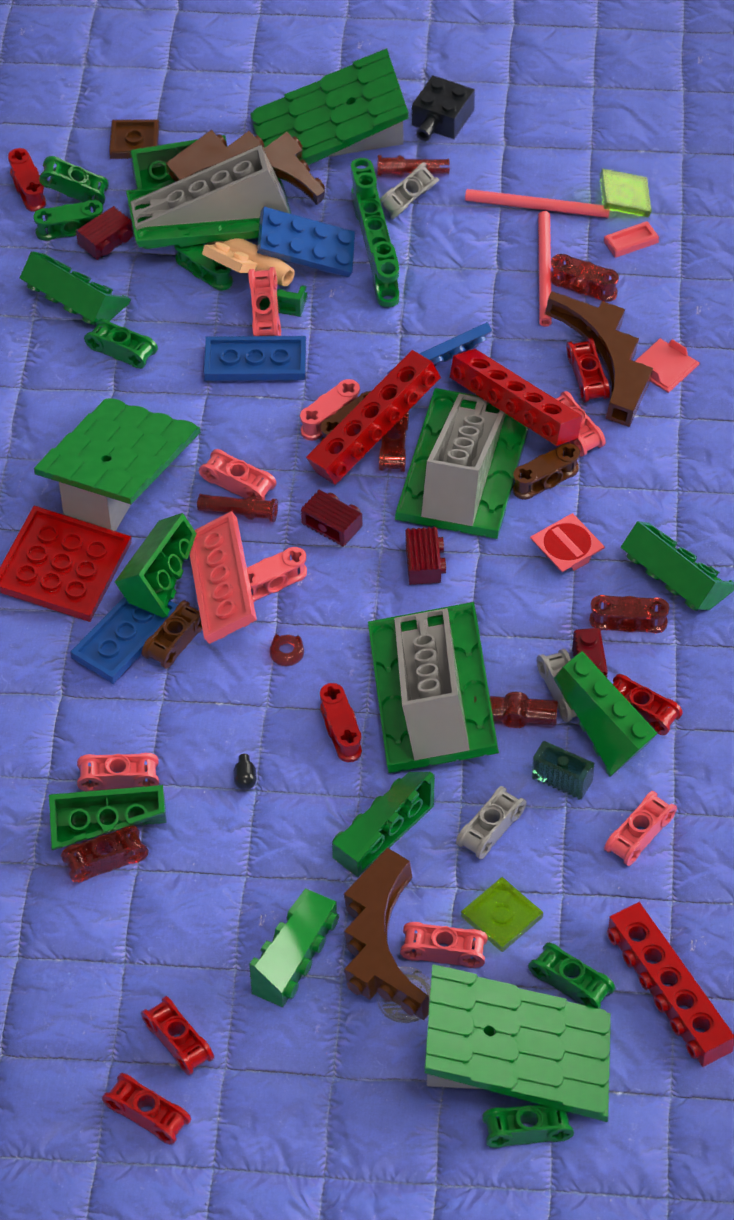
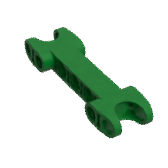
M358 158L351 162L353 182L351 189L352 203L356 218L360 223L373 275V287L377 302L383 307H393L399 303L398 259L395 248L390 241L377 190V178L373 164L369 159ZM358 166H365L366 168H364V169H359V168H356V167H358ZM384 296H393L394 298H393V299H384L383 297H384Z

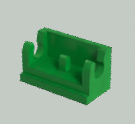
M301 285L298 293L278 289V312L301 317L308 298V293L305 292L307 286ZM263 298L260 301L259 306L261 310L269 308V298Z

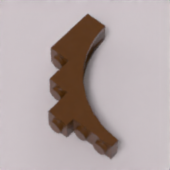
M211 129L166 163L167 173L177 182L262 145L277 178L285 180L303 191L316 205L323 201L325 197L324 184L318 177L314 178L310 174L309 166L301 159L303 148L301 142L297 137H291L288 132H285L265 147L264 142L258 135L254 136L248 131L226 147L225 139L220 134L216 135Z
M551 291L545 314L565 323L586 340L593 338L596 352L606 367L611 385V399L606 419L630 427L649 386L653 368L633 361L639 338L619 331L622 326L625 309L604 301L601 302L598 308Z
M386 848L344 893L346 910L355 919L344 930L346 947L351 954L356 956L344 969L347 987L354 994H361L369 1000L378 992L384 1000L393 1001L400 1005L407 1014L411 1016L416 1015L425 1020L429 1015V996L411 983L399 969L388 947V926L392 910L401 892L412 879L410 861L391 849Z

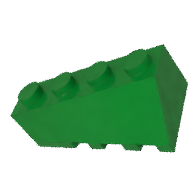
M198 139L130 150L129 154L136 189L162 188L174 183L175 181L166 171V163Z
M31 251L19 277L27 282L26 286L36 292L42 291L46 294V299L54 303L60 302L64 304L63 309L73 314L79 313L83 316L82 320L91 325H96L99 319L112 320L131 301L125 295H112L113 289L105 285L102 286L95 282L90 283L92 278L76 271L70 273L71 267L44 253Z
M183 513L159 520L115 580V584L128 603L162 618L168 616L170 609L167 606L169 600L174 599L176 593L174 589L177 579L182 577L184 571L182 569L183 561L188 559L197 534Z
M637 521L620 547L628 553L626 557L630 561L638 565L642 564L647 568L645 572L656 580L661 579L666 583L665 588L675 595L680 594L686 599L684 603L695 611L699 609L711 610L734 591V582L732 580L723 581L718 578L719 571L712 566L708 567L703 563L695 562L697 560L696 555L682 547L675 548L677 542L650 523Z
M583 651L564 665L554 677V681L570 709H574L580 720L579 725L583 732H587L594 744L593 749L595 753L602 758L606 765L605 770L609 777L648 745L658 734Z
M408 772L402 779L398 778L395 780L388 792L383 796H378L364 814L361 813L355 817L349 828L344 832H339L332 841L333 859L356 877H359L386 848H390L434 807L435 775L432 772Z
M163 785L49 794L52 851L127 826L167 823Z
M306 888L288 911L287 923L280 922L275 928L273 942L266 940L261 947V952L263 953L260 959L254 957L249 963L252 994L282 1008L288 998H294L301 976L308 974L312 966L313 956L316 952L320 953L326 941V934L329 930H334L339 920L336 901Z

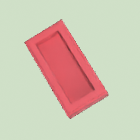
M648 221L604 236V243L615 258L659 242V236Z

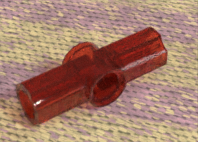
M510 692L505 697L490 696L494 721H502L509 728H522L527 723L557 724L558 701L529 699L522 692Z

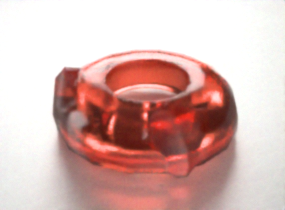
M276 634L269 649L271 659L281 666L297 664L304 655V645L301 637L298 635L295 637L292 635L279 636ZM288 643L294 646V650L290 653H283L279 650V647Z

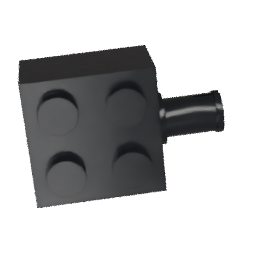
M432 75L412 103V125L419 127L416 130L417 137L422 141H428L432 133L455 139L474 111L475 89Z

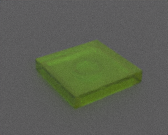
M602 168L599 175L603 208L649 217L652 209L647 177Z
M501 877L461 911V917L476 930L485 932L488 937L487 940L503 952L543 918V911Z

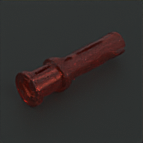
M378 155L377 177H381L382 174H397L398 177L404 176V173H411L423 162L426 163L425 167L430 173L449 174L450 168L439 166L450 165L449 159H404L402 155H398L395 158H384L382 155Z
M199 494L197 509L199 511L229 513L232 511L234 514L245 515L249 520L264 518L269 519L270 522H275L278 514V500L274 498L271 501L259 500L255 496L248 497L247 499Z

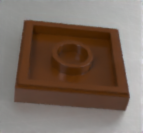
M112 120L110 159H130V150L158 146L159 120Z

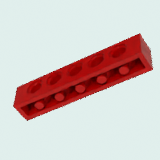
M475 348L453 355L450 378L555 446L578 438L582 415Z
M411 350L306 456L315 472L336 485L441 378L433 362Z
M637 902L609 916V926L607 929L609 940L613 945H618L621 949L623 959L628 967L635 969L641 986L645 990H649L653 995L657 1009L661 1013L665 1012L670 1020L673 1032L677 1036L681 1035L686 1042V1048L693 1059L697 1058L702 1067L733 1052V1032L641 903ZM633 938H638V939H640V940H642V941H634V940H632V939H633ZM653 960V961H656L657 963H656V964H651V963H649V962H647V961ZM663 983H671L673 986H665ZM685 1005L688 1006L689 1009H682L679 1006ZM701 1028L704 1029L706 1032H698L695 1029Z

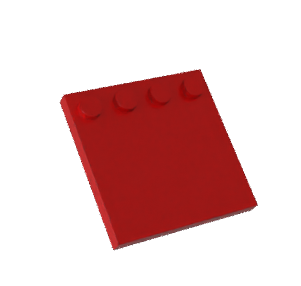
M34 505L0 566V593L91 622L131 544V536Z

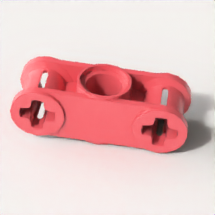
M275 267L262 271L249 269L253 336H281ZM263 298L270 299V306L267 310L260 309V301Z
M351 379L343 380L326 394L321 395L311 405L304 408L300 413V420L303 423L301 426L302 437L311 441L321 438L323 436L321 433V423L358 397L360 392L359 384Z
M568 391L562 392L559 397L555 398L582 415L579 436L577 439L569 441V443L579 448L581 457L587 455V451L595 447L605 446V437L601 429L593 423Z
M214 449L210 454L211 458L208 462L199 467V474L204 480L237 494L256 505H261L265 501V495L268 491L274 489L277 484L275 478L267 471L251 466L220 449Z
M291 547L247 567L250 587L253 590V602L271 593L278 592L284 587L299 582L306 577L307 568L304 565L306 553L303 549Z
M152 753L83 755L77 760V766L80 769L77 786L83 791L158 786L159 778L156 775V767L158 766L159 759Z
M651 791L646 795L642 803L611 834L605 844L604 850L608 853L613 852L622 858L627 866L632 865L636 861L640 853L662 828L669 824L676 813L677 806L674 804L669 805L658 798V794L655 791ZM637 827H644L646 829L639 830Z
M409 922L403 927L405 941L400 949V954L403 958L412 961L422 960L441 964L462 965L469 968H478L485 963L483 948L487 943L488 937L481 930L427 925L419 922ZM445 943V944H448L449 946L443 947V946H440L439 944Z

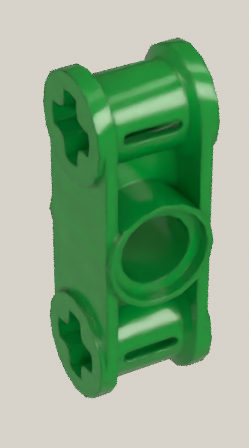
M49 156L44 159V171L39 177V181L44 187L82 202L92 200L94 196V200L101 202L102 205L105 203L104 192L109 186V182L105 177L89 172L56 156Z
M88 200L81 203L39 209L33 215L34 222L37 224L36 236L43 241L75 236L77 229L102 214L103 205L97 200Z
M179 244L174 245L177 250L175 260L179 266H182L216 290L223 291L232 286L231 268L202 255L204 244L180 247Z
M99 319L96 322L95 329L84 336V341L90 349L128 363L138 369H142L146 365V360L149 356L154 355L158 351L157 344L150 337L135 333L106 319Z
M550 942L545 943L542 948L543 952L536 960H531L528 964L530 972L537 979L548 983L582 1005L600 1008L601 1002L607 994L610 995L615 991V985L609 977L597 972Z
M526 1105L511 1108L497 1107L486 1110L482 1114V1119L487 1124V1145L492 1148H501L509 1145L566 1141L574 1135L573 1127L569 1126L567 1116L569 1112L545 1105ZM522 1123H530L533 1127H526Z

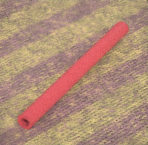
M466 189L465 201L603 218H609L610 206L472 189Z
M542 211L538 214L539 324L547 327L552 323V317L545 314L548 297L551 293L550 213Z

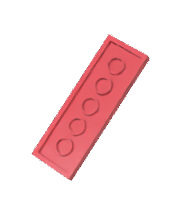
M232 511L196 529L195 532L197 534L190 551L203 636L209 644L257 620L238 520Z

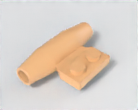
M236 238L225 242L215 241L204 245L202 255L239 273L248 274L249 269L262 271L275 267L277 285L284 287L292 282L295 275L294 269L284 261L257 253L258 246L244 239Z

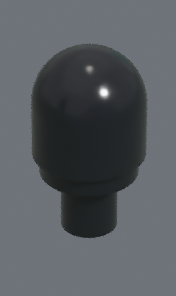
M241 754L238 757L239 762L234 768V782L239 789L249 790L256 783V768L250 762L248 754Z

